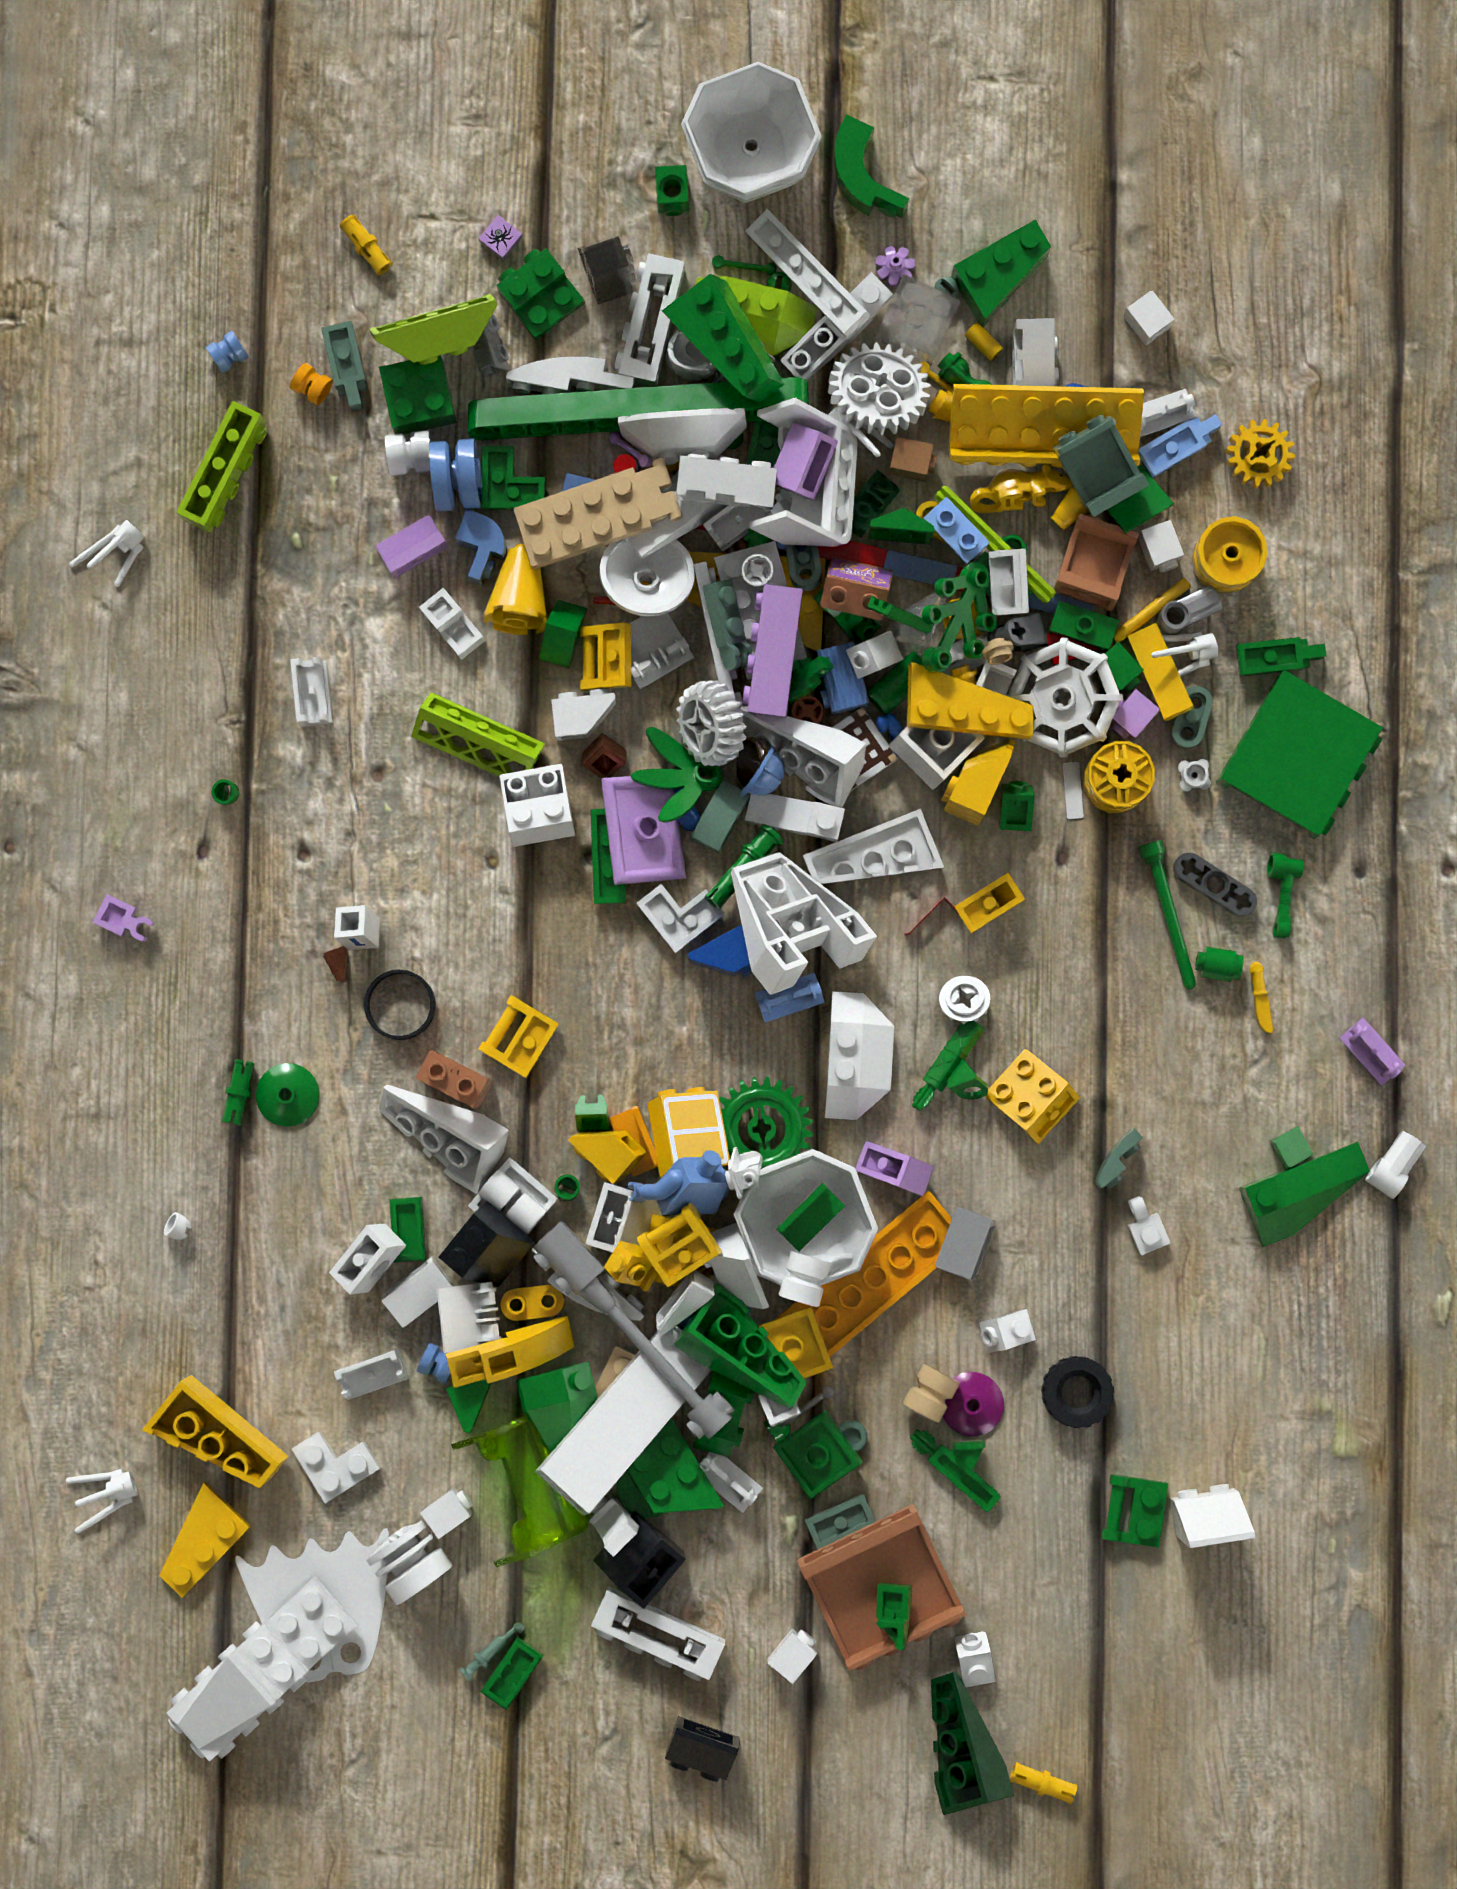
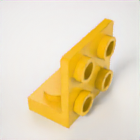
M1024 1049L988 1089V1094L985 1096L992 1104L1018 1124L1029 1138L1038 1145L1081 1098L1066 1080L1027 1049Z

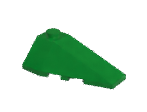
M1355 1142L1239 1187L1262 1247L1296 1234L1369 1173L1370 1170L1359 1143Z
M717 1283L714 1286L715 1295L694 1312L673 1345L699 1364L789 1409L793 1408L807 1384L806 1380L784 1352H778L767 1338L769 1334L763 1326L759 1328L748 1314L750 1310L745 1303Z
M589 1361L567 1365L516 1380L523 1412L529 1421H533L541 1435L539 1439L542 1445L548 1447L550 1452L557 1447L597 1400V1392Z

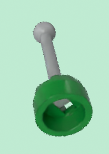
M829 1385L823 1386L821 1393L799 1408L801 1414L823 1398H830L834 1393L833 1388ZM799 1416L773 1427L770 1426L768 1420L763 1424L779 1444L790 1434V1423Z

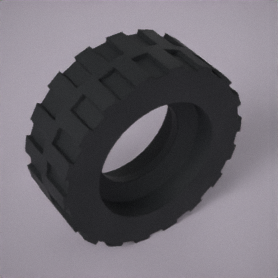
M1070 1356L1069 1358L1058 1360L1059 1362L1055 1365L1053 1364L1049 1368V1372L1045 1374L1043 1378L1044 1383L1041 1387L1042 1400L1047 1411L1054 1419L1067 1427L1080 1429L1081 1427H1091L1095 1423L1098 1424L1109 1413V1408L1111 1404L1113 1405L1114 1401L1113 1393L1115 1392L1110 1375L1102 1365L1087 1357ZM1074 1376L1085 1377L1093 1386V1398L1088 1405L1082 1408L1069 1406L1062 1397L1064 1383Z

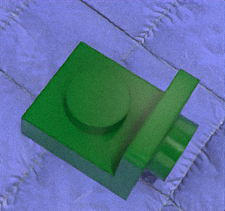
M1019 780L1010 781L1009 784H1001L1000 830L1031 831L1035 797L1033 786Z

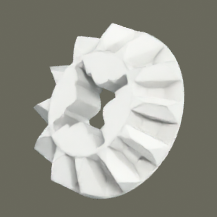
M971 976L953 978L943 986L940 992L939 1002L941 1010L951 1021L957 1020L963 1025L967 1021L974 1020L977 1022L979 1017L987 1014L990 1004L989 990L977 978ZM959 992L966 999L972 997L970 1000L971 1008L966 1007L963 1003L958 1004L960 1002Z

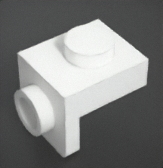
M1027 1309L1018 1310L979 1323L982 1341L989 1353L1007 1350L1036 1340Z
M986 1632L969 1633L955 1637L961 1677L965 1687L996 1682Z

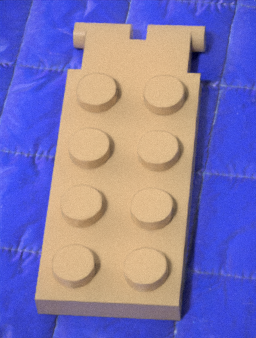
M664 458L654 460L652 462L653 467L637 473L632 467L513 508L531 567L535 570L653 529L652 523L666 518H670L671 522L681 520L683 517L675 492L669 491L663 494L661 490L672 486Z

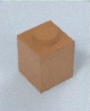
M896 437L889 474L925 482L927 473L934 474L938 455L932 454L934 444Z

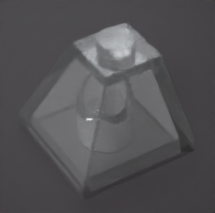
M934 592L903 610L922 618V610L925 606L945 604L947 597H939ZM892 619L887 632L892 631L900 650L908 653L915 651L922 658L924 651L929 647L937 624H934L931 633L926 634Z

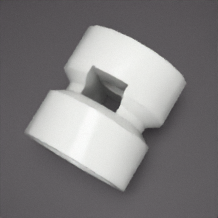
M429 430L411 432L410 437L407 438L403 433L385 435L386 457L391 476L408 474L412 468L417 473L430 471L429 444L432 440Z
M791 1251L786 1268L790 1272V1276L783 1278L779 1296L819 1307L824 1291L820 1286V1282L827 1279L831 1262Z

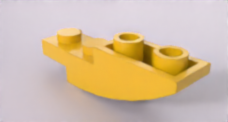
M568 1316L505 1332V1338L445 1354L453 1387L463 1386L484 1379L487 1384L540 1366L574 1348Z

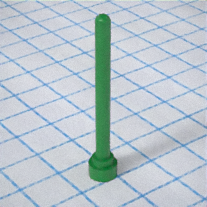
M1158 840L1138 846L1141 859L1144 858L1146 864L1149 863L1183 985L1186 989L1192 990L1196 986V980L1162 863V859H1164L1163 853L1166 852L1163 840Z

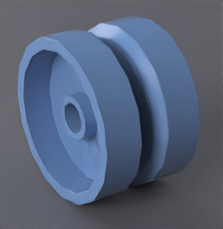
M475 438L458 440L455 446V460H453L451 447L447 441L430 442V474L436 511H453L456 505V490L459 491L460 502L465 510L481 508L482 470Z

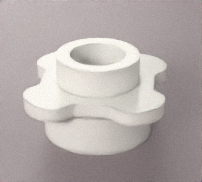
M1199 759L1189 763L1184 760L1179 763L1178 771L1181 772L1182 778L1180 788L1183 791L1188 792L1192 788L1206 790L1210 787L1211 780L1208 778V761ZM1193 772L1197 773V777H1196V778H1193V777H1192L1191 774H1192Z

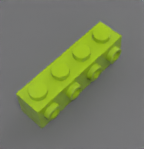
M232 400L176 512L183 521L210 534L214 527L218 528L225 517L223 509L228 499L232 500L239 489L237 481L242 471L247 472L252 464L253 455L251 453L256 443L261 444L266 436L267 427L265 426L267 423L260 413Z

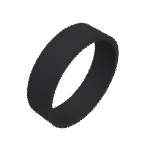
M391 970L381 974L370 984L364 999V1011L370 1025L381 1035L395 1040L411 1039L424 1032L432 1022L436 1009L435 996L430 985L422 977L408 970ZM397 974H406L417 978L426 987L430 997V1011L424 1024L416 1031L403 1036L390 1035L382 1031L374 1022L370 1012V999L376 986L385 978Z

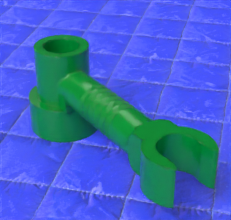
M1272 852L1268 858L1267 876L1281 880L1279 905L1273 926V937L1285 939L1286 937L1289 938L1291 932L1290 905L1294 878L1302 877L1304 861L1286 858L1285 854Z

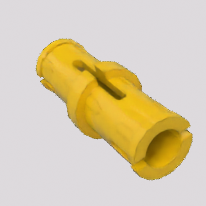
M355 214L346 217L340 223V229L343 230L354 244L355 252L366 259L377 276L384 274L392 267L393 262L377 244L378 239L374 234L370 235Z
M1019 1762L1014 1763V1771H1011L1010 1774L1011 1783L1014 1782L1035 1790L1036 1795L1043 1797L1046 1794L1067 1802V1804H1072L1074 1800L1072 1795L1075 1796L1077 1784L1051 1776L1050 1771L1043 1770L1040 1772L1019 1764Z

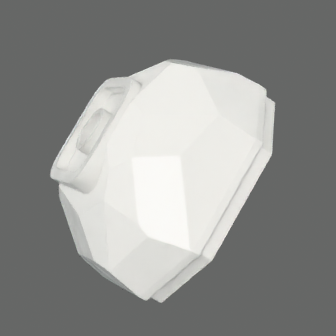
M760 62L700 83L681 123L703 182L714 190L744 203L757 200L800 182L804 178L822 139L800 80ZM749 143H754L757 149L749 151L746 149V146Z
M814 1149L760 1169L758 1183L744 1190L734 1213L756 1274L780 1286L783 1278L790 1276V1272L786 1268L791 1251L831 1262L828 1277L825 1281L820 1282V1286L860 1271L878 1230L856 1169ZM823 1183L845 1207L798 1252L776 1228Z

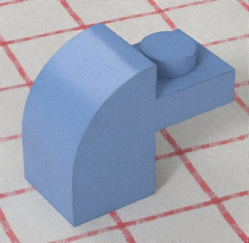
M466 509L455 539L458 545L477 551L468 577L472 583L483 586L485 578L490 580L494 572L496 562L492 561L493 557L504 561L507 555V545L500 527L491 518Z

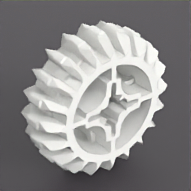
M701 681L685 689L683 696L679 697L680 706L676 708L679 718L676 721L680 724L681 730L678 733H681L683 736L682 744L688 746V754L694 755L695 761L702 762L704 766L724 765L739 757V751L744 749L742 741L746 740L743 729L747 726L743 723L742 717L744 714L739 709L740 702L735 701V693L728 691L727 685H721L719 681Z

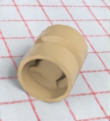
M923 1363L915 1378L918 1385L917 1387L910 1388L903 1404L939 1423L947 1409L945 1400L953 1398L960 1382Z

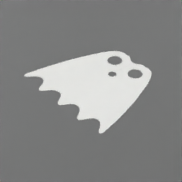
M387 1528L383 1529L375 1544L369 1547L363 1546L353 1533L348 1531L339 1548L332 1552L323 1550L314 1539L310 1538L303 1554L295 1559L286 1557L274 1545L270 1547L266 1561L260 1567L249 1565L240 1556L235 1557L246 1590L262 1624L314 1577L321 1582L358 1624L321 1658V1664L317 1669L308 1670L304 1674L308 1678L306 1682L323 1680L331 1672H341L344 1675L361 1673L370 1665L376 1649L382 1620L387 1574L380 1577L375 1575V1572L386 1564L383 1559L372 1566H369L366 1559L374 1552L378 1544L389 1537ZM349 1642L357 1644L361 1650L360 1658L354 1663H347L341 1657L342 1646Z

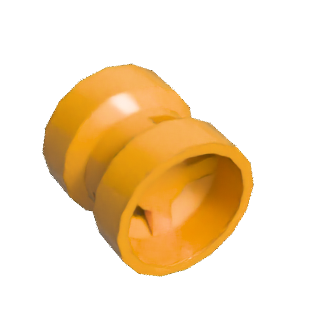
M306 362L294 374L289 388L297 394L306 395L309 402L318 406L330 392L333 379L325 374L319 375L316 373L315 368Z

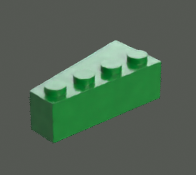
M709 274L662 310L671 322L744 397L761 403L785 385L726 280Z

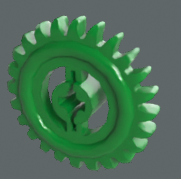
M768 1076L765 1078L763 1085H759L756 1077H753L751 1087L749 1088L744 1081L741 1080L739 1082L740 1092L729 1087L730 1100L719 1097L720 1102L725 1106L724 1109H721L730 1159L734 1147H737L739 1154L753 1151L742 1143L738 1134V1124L742 1115L752 1107L754 1117L748 1124V1134L753 1141L759 1144L760 1152L758 1153L763 1158L760 1169L801 1154L799 1152L800 1148L811 1149V1146L803 1140L806 1137L814 1136L813 1132L805 1129V1126L812 1124L814 1120L803 1117L810 1110V1107L799 1108L798 1105L802 1101L803 1096L800 1095L792 1098L793 1086L782 1091V1080H778L775 1086L771 1087ZM764 1105L776 1109L783 1117L785 1123V1136L781 1144L774 1150L770 1149L769 1141L776 1133V1125L771 1117L765 1115ZM757 1108H760L764 1124L771 1126V1131L766 1132V1150H763L762 1138H760L759 1133H753L752 1127H756L759 1120Z

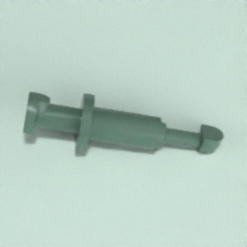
M515 1623L514 1627L504 1636L496 1637L480 1653L477 1651L473 1652L476 1659L465 1669L463 1667L459 1669L469 1682L472 1680L473 1674L482 1665L486 1669L490 1667L487 1663L507 1646V1640L517 1631L519 1633L523 1632L524 1625L522 1623Z

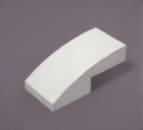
M444 588L419 607L461 660L486 641Z

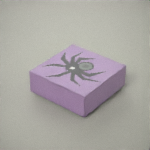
M497 215L478 239L480 243L504 261L523 238V235Z

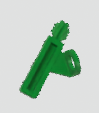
M972 1020L967 1021L964 1025L962 1023L958 1025L957 1030L950 1040L947 1041L946 1046L943 1047L944 1049L940 1051L933 1065L925 1073L926 1075L922 1080L926 1082V1085L919 1088V1091L913 1096V1108L921 1111L926 1106H929L931 1099H934V1091L937 1089L943 1092L947 1085L952 1092L963 1099L974 1100L988 1094L987 1083L979 1078L965 1061V1058L985 1030L981 1024ZM969 1087L980 1088V1090L977 1092L964 1091L966 1088Z
M916 1429L914 1434L910 1435V1439L913 1441V1448H917L916 1451H920L921 1455L928 1454L930 1457L927 1460L932 1466L945 1475L960 1491H963L979 1505L981 1509L989 1512L1001 1498L996 1489H993L992 1486L973 1471L983 1448L986 1447L984 1440L952 1442V1449L949 1450L942 1443L937 1446L935 1437H932V1434H929L928 1431L922 1430L921 1432L919 1429Z

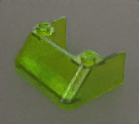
M526 1415L493 1426L451 1444L452 1449L457 1450L476 1443L480 1455L485 1460L495 1461L501 1458L523 1519L516 1521L510 1531L515 1551L495 1560V1567L531 1558L584 1532L589 1526V1514L582 1515L535 1472L551 1452L548 1447L542 1445L539 1439L540 1433L533 1421H529Z

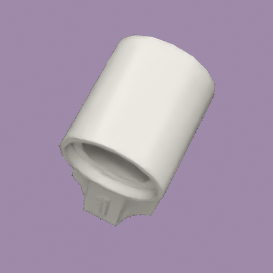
M1401 1131L1385 1156L1381 1157L1373 1165L1365 1181L1391 1199H1394L1405 1186L1409 1178L1407 1174L1426 1146L1414 1136Z

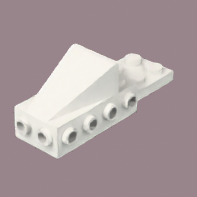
M316 1577L312 1578L265 1623L260 1625L256 1621L242 1634L246 1640L236 1648L232 1643L218 1656L222 1662L215 1669L212 1670L208 1665L194 1678L198 1684L191 1691L188 1692L184 1687L170 1700L174 1705L167 1712L170 1717V1725L179 1734L184 1732L192 1741L190 1743L192 1750L200 1758L206 1757L210 1762L218 1755L222 1759L236 1746L233 1740L240 1733L246 1737L260 1724L256 1718L265 1710L270 1715L284 1702L281 1696L289 1688L293 1693L308 1680L304 1674L358 1624Z

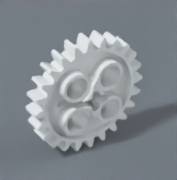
M875 342L873 349L869 350L868 346L864 343L860 352L852 347L849 356L842 353L840 362L835 361L833 371L830 373L828 381V393L832 394L830 403L838 404L837 414L846 412L844 422L847 423L854 419L856 421L855 429L866 425L867 433L869 434L873 428H878L880 435L884 434L885 428H889L893 434H896L898 425L904 430H908L910 422L916 424L919 415H924L930 398L928 393L931 385L926 383L928 374L920 373L922 364L912 365L914 356L902 357V348L897 350L896 353L891 352V344H888L885 350H880L879 344Z

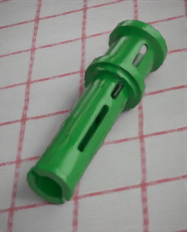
M762 824L759 827L760 832L750 844L745 843L742 847V855L705 895L706 901L711 906L720 910L731 895L735 893L731 875L734 867L766 857L776 846H781L784 843L782 837L770 826Z

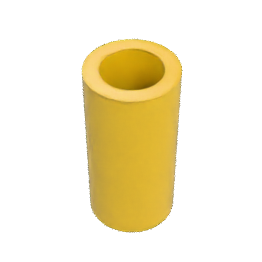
M978 322L973 324L964 335L991 362L1004 349Z

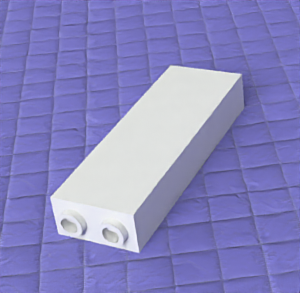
M673 1327L664 1335L656 1331L649 1341L695 1390L710 1373L711 1369L699 1364L673 1345L682 1332L679 1327ZM639 1351L535 1472L582 1515H587L686 1400L651 1361Z

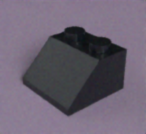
M486 1201L473 1213L438 1258L463 1279L479 1283L492 1282V1286L499 1287L536 1242L511 1222L501 1211Z
M678 1716L665 1759L669 1760V1765L676 1769L688 1771V1768L701 1771L700 1776L710 1781L718 1782L719 1778L727 1780L739 1750V1737Z

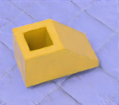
M626 1130L583 1131L572 1135L568 1139L574 1146L575 1153L582 1159L589 1160L597 1168L596 1173L603 1180L612 1184L625 1180L648 1153Z

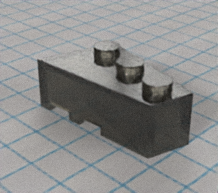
M610 236L578 247L597 305L633 293L632 282L636 281L634 261L628 244L622 246L619 236Z

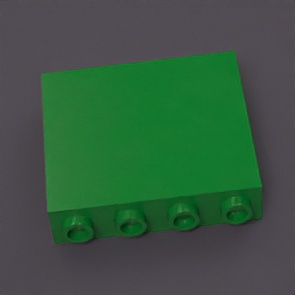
M1283 670L1277 676L1216 783L1225 788L1230 786L1311 833L1310 838L1316 839L1321 834L1326 836L1335 822V819L1331 816L1336 807L1342 808L1351 794L1347 790L1352 780L1358 781L1367 767L1363 763L1368 753L1374 754L1383 738L1378 735L1383 727Z

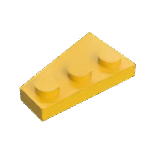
M206 1481L203 1483L159 1575L181 1598L199 1582L251 1527Z

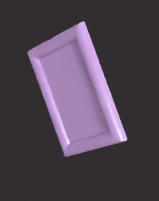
M631 776L601 778L614 885L686 879L679 821L674 820L663 823L658 820L661 809L675 794V789L650 788L633 781Z

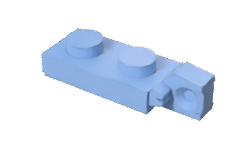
M1216 414L1202 423L1198 417L1193 420L1190 418L1139 448L1140 461L1151 477L1155 478L1206 448L1212 442L1209 435L1218 431L1222 423Z

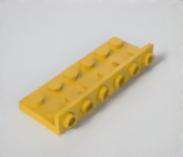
M953 384L949 437L950 460L960 465L987 462L992 466L1019 463L1025 467H1033L1037 464H1050L1053 467L1063 468L1053 447L1060 444L1058 439L1071 431H1075L1076 434L1087 428L1086 423L1103 415L1104 418L1107 416L1114 418L1115 426L1136 466H1139L1140 457L1138 451L1144 390L1138 388Z

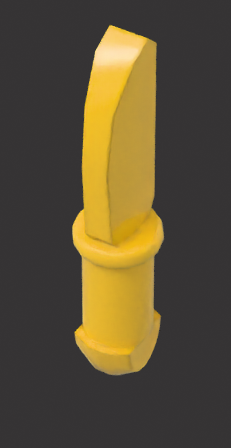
M1253 962L1249 967V973H1251L1252 995L1254 996L1256 1019L1259 1027L1264 1032L1272 1033L1273 1025L1269 999L1266 995L1268 991L1265 986L1264 967L1259 962Z

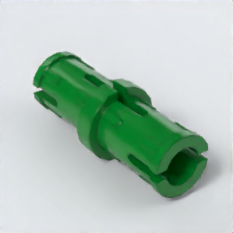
M234 1059L230 1087H226L225 1091L228 1097L221 1122L230 1123L232 1111H235L233 1125L241 1126L246 1098H250L251 1094L248 1088L255 1063L247 1061L244 1073L241 1074L244 1060Z

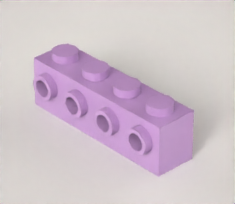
M764 584L763 591H757L755 610H761L759 623L753 622L751 642L757 643L755 655L749 654L747 673L752 674L751 687L745 686L742 703V705L748 706V713L786 717L803 589Z

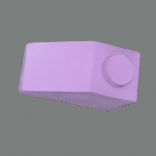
M866 1141L855 1169L860 1173L923 1196L934 1166Z

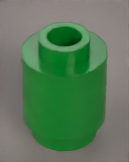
M1205 946L1203 952L1198 951L1195 970L1200 971L1201 978L1231 982L1232 979L1240 980L1244 956L1236 954V951Z

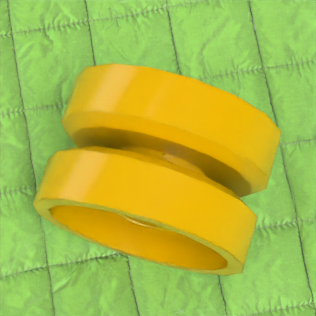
M1236 516L1220 518L1210 524L1196 542L1192 554L1193 570L1200 582L1206 587L1211 585L1214 590L1224 594L1238 592L1250 585L1265 566L1268 555L1266 539L1259 527L1248 519ZM1227 551L1233 554L1231 558L1226 555Z

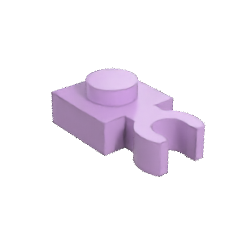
M108 894L93 920V923L124 937L128 929L135 939L146 942L147 938L139 934V926L147 924L153 927L155 924L146 917L135 918L134 915L137 908Z

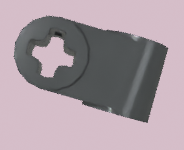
M1040 613L1014 617L1008 620L1005 625H998L995 630L987 634L988 642L996 638H1004L1005 641H1011L1014 646L1012 652H1027L1049 644Z

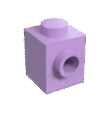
M1135 689L1127 700L1123 699V701L1119 702L1111 721L1112 727L1110 730L1123 741L1128 739L1132 742L1160 709Z

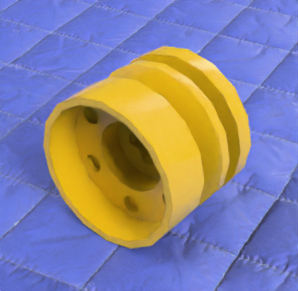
M1114 741L1101 747L1088 761L1083 773V788L1087 798L1096 808L1108 813H1123L1133 809L1150 793L1155 781V767L1150 755L1141 746L1129 741ZM1119 768L1123 769L1125 776H1128L1121 783L1118 782V776L1113 775Z

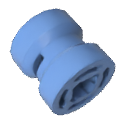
M233 331L225 334L223 340L219 343L213 342L206 346L222 374L230 370L231 365L236 361L242 362L249 358Z
M430 1342L420 1360L417 1372L423 1375L431 1374L436 1377L438 1382L446 1385L450 1378L445 1356L447 1353L441 1351L438 1345Z

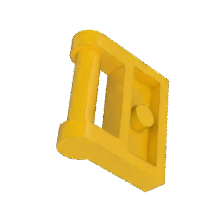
M622 622L580 627V638H583V680H580V691L589 692L595 689L631 687V624ZM595 638H598V678L595 679Z
M510 995L506 1001L508 1004L507 1008L486 1042L482 1041L478 1049L527 1078L558 1028L559 1023ZM520 1011L527 1016L505 1052L502 1053L496 1048Z
M692 1203L681 1208V1213L652 1232H644L637 1237L640 1247L667 1288L722 1252L701 1220L697 1208ZM686 1224H689L693 1232L660 1253L656 1244Z

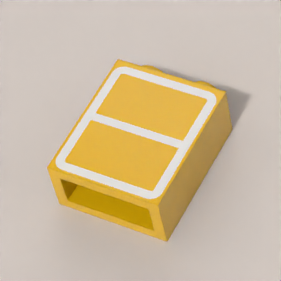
M695 1087L686 1090V1093H677L676 1089H667L658 1092V1097L647 1102L660 1178L678 1159L682 1157H702L704 1152L708 1150L719 1154L723 1169L728 1167L730 1157L717 1090L705 1091V1087Z

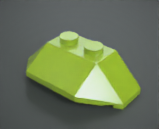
M718 276L728 282L757 336L764 344L766 352L772 357L793 348L814 326L818 307L791 292L729 276ZM699 277V278H697L696 284H697L698 282H700L702 279H704L705 277Z
M491 294L370 328L369 330L371 336L378 343L414 363L429 364L437 361V356L446 353H449L451 356L460 355L468 351L467 347L476 345L497 307V302Z

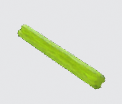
M943 486L935 494V499L939 503L947 497L990 542L986 546L990 552L1012 549L947 486ZM1026 563L1028 589L1043 603H1048L1055 596L1056 591Z

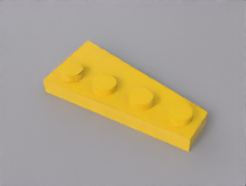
M913 662L908 666L907 727L1019 739H1030L1033 736V705L941 672H929L924 666Z

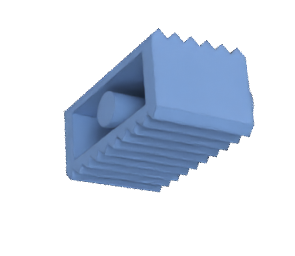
M854 642L821 649L816 654L817 657H829L834 666V669L819 677L823 679L825 690L820 691L823 708H830L831 715L868 707L869 705L863 677L857 678L846 652V649L855 646Z

